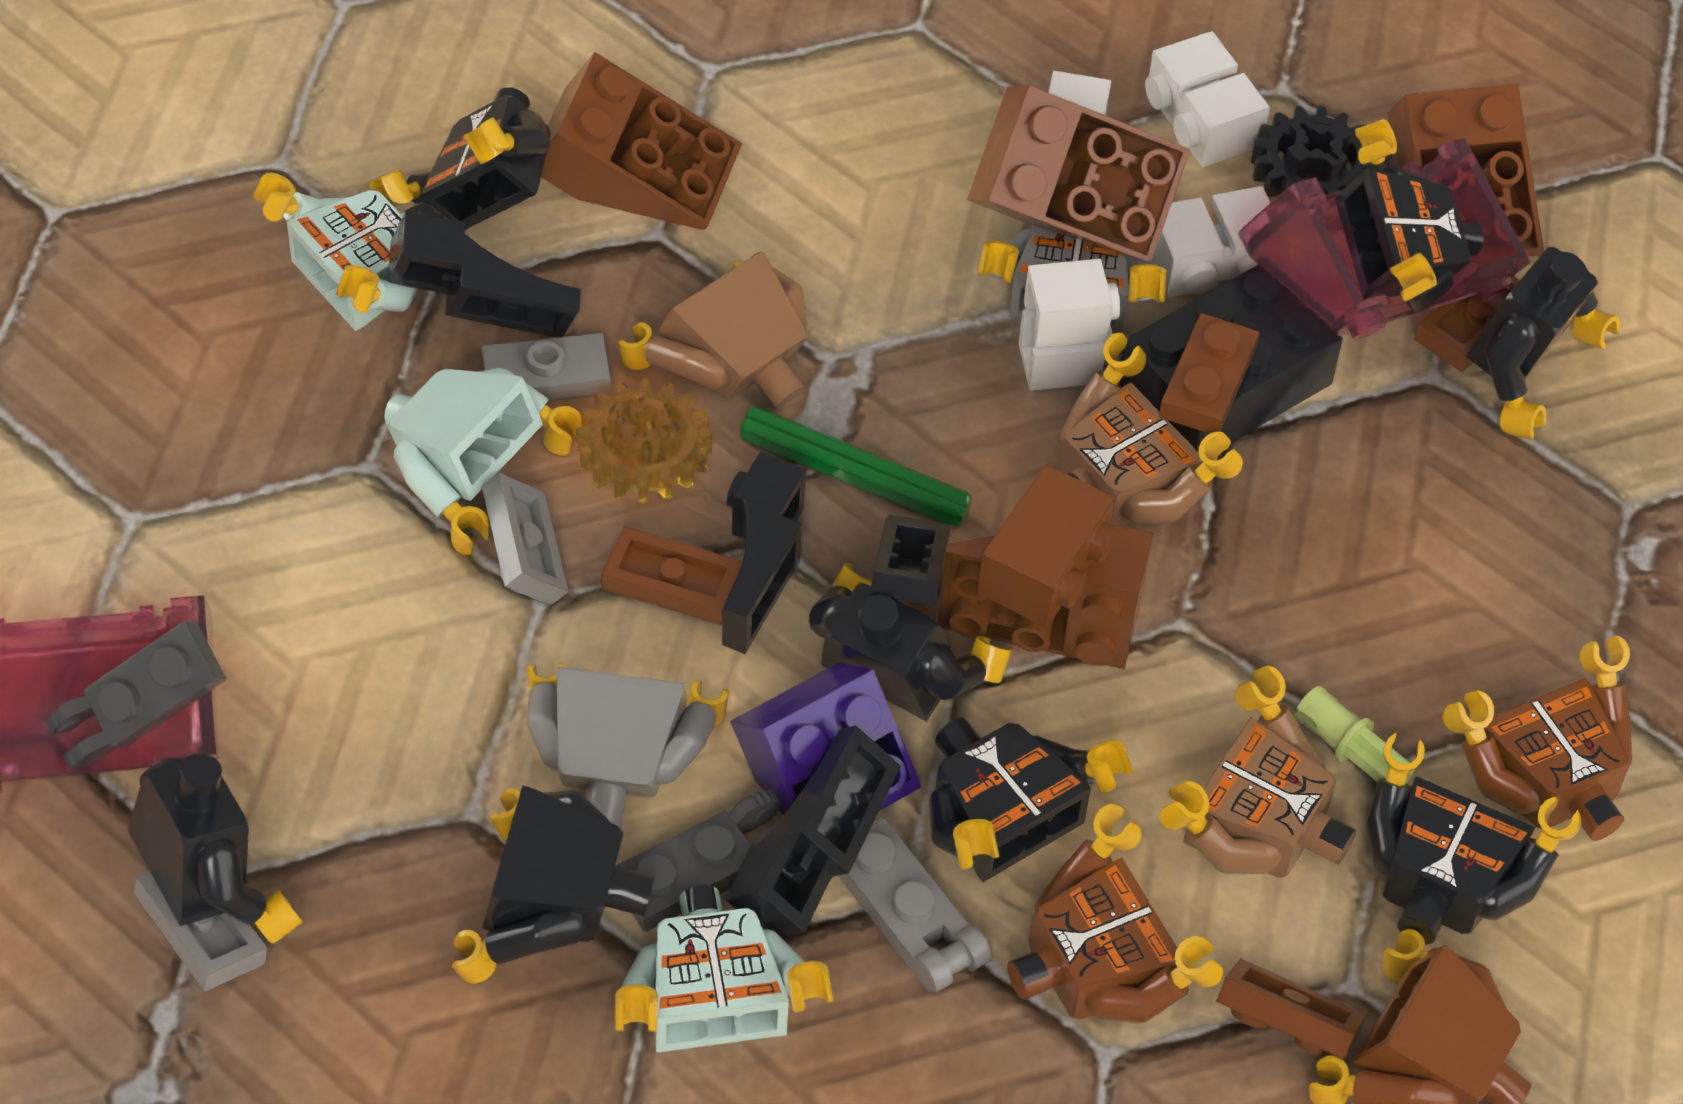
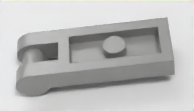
M882 818L873 823L850 872L838 877L923 987L931 994H935L951 985L953 982L952 975L964 968L975 971L992 960L990 946L983 934L975 926H969L886 819ZM942 938L948 945L940 951L929 947Z

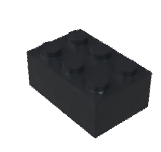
M1263 261L1127 337L1128 341L1121 352L1120 362L1127 360L1138 345L1144 350L1146 355L1144 369L1135 376H1123L1119 384L1123 387L1131 382L1160 412L1161 401L1200 313L1260 331L1256 350L1221 429V432L1232 443L1332 385L1343 337ZM1169 421L1199 453L1200 443L1209 433Z

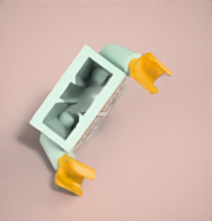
M266 173L262 176L253 193V198L256 201L265 202L262 212L269 221L276 222L281 220L282 217L288 220L287 228L292 262L355 331L364 327L383 311L403 312L409 308L419 289L387 281L391 239L405 211L416 213L435 212L430 204L422 201L399 213L379 191L368 190L352 197L317 199L295 192L294 185L284 176L276 173Z
M495 368L479 372L453 369L438 371L413 397L403 394L395 395L389 400L385 409V422L396 444L394 459L410 489L437 518L444 515L451 522V543L454 549L462 555L472 554V542L462 530L466 528L476 529L485 540H488L489 521L485 512L480 508L473 506L462 507L457 501L460 498L471 501L481 491L482 486L498 473L542 425L546 427L543 437L544 445L550 452L559 456H565L570 453L573 442L571 437L580 439L583 428L581 414L575 408L559 406L551 409L546 405L549 400L547 397L527 384L523 377L517 376L505 368Z
M698 885L690 887L683 891L679 897L682 916L666 918L658 923L657 942L640 949L621 988L617 990L615 994V1030L624 1031V1025L630 1022H643L647 1024L648 1031L655 1032L656 1053L787 1035L788 994L791 997L793 1011L796 1013L805 1010L804 1000L809 998H822L826 1001V1004L834 1002L828 966L818 961L805 962L775 931L762 929L757 914L753 910L743 908L723 911L720 893L714 886Z

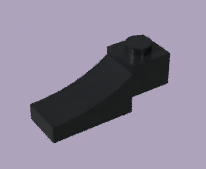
M405 211L391 239L387 279L389 283L447 294L446 316L557 338L565 335L580 310L581 289L535 276L498 258L465 234L466 223L446 219L435 212L416 213Z
M761 451L747 473L743 471L737 473L728 491L726 501L727 506L732 507V535L743 539L745 553L733 590L723 607L722 645L746 654L798 566L801 552L802 523L796 520L804 508L806 469Z
M888 515L885 519L875 561L870 595L882 594L891 599L936 606L937 597L940 595L945 552L949 543L951 524Z
M856 725L839 729L818 768L788 811L760 843L752 844L725 900L735 909L748 908L753 910L757 914L762 929L775 931L780 937L804 933L831 878L850 872L901 765Z

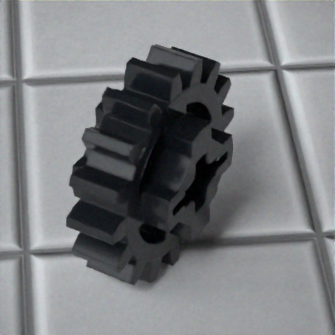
M1302 106L1295 107L1292 119L1278 112L1274 115L1272 126L1262 124L1258 140L1254 141L1250 162L1255 165L1252 178L1257 182H1265L1264 190L1268 197L1281 195L1283 197L1281 208L1284 210H1288L1296 203L1303 205L1304 216L1310 217L1314 207H1322L1329 217L1335 216L1337 208L1335 197L1366 171L1365 166L1358 159V151L1362 148V144L1355 135V129L1364 125L1350 128L1346 125L1348 114L1343 112L1335 119L1328 118L1326 107L1319 106L1316 115H1307ZM1280 151L1284 154L1282 161L1278 155ZM1348 161L1352 168L1350 171L1346 168Z

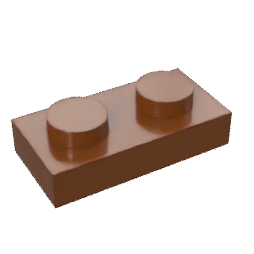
M1489 260L1418 324L1414 340L1463 372L1473 363L1465 356L1505 298L1520 280Z
M1200 313L1161 401L1159 417L1209 434L1221 432L1256 350L1260 331Z
M624 526L601 574L602 590L722 625L723 607L733 590L742 561Z
M1241 958L1225 977L1216 1002L1231 1008V1014L1239 1021L1256 1028H1268L1269 1026L1295 1037V1043L1303 1050L1321 1057L1336 1055L1345 1059L1358 1039L1367 1016L1365 1013Z

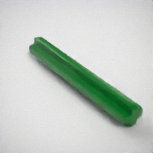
M751 407L742 421L740 436L743 440L939 521L951 524L954 527L960 526L969 512L971 495L967 491L761 407Z

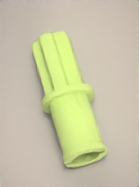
M1317 686L1308 692L1296 709L1298 711L1294 713V718L1334 749L1335 759L1339 762H1345L1350 759L1376 782H1378L1379 778H1386L1389 769L1383 757V748L1386 743L1373 733L1374 722L1369 718L1360 719L1339 703L1322 686ZM1391 747L1392 757L1401 764L1410 763ZM1415 769L1408 773L1406 784L1413 776Z

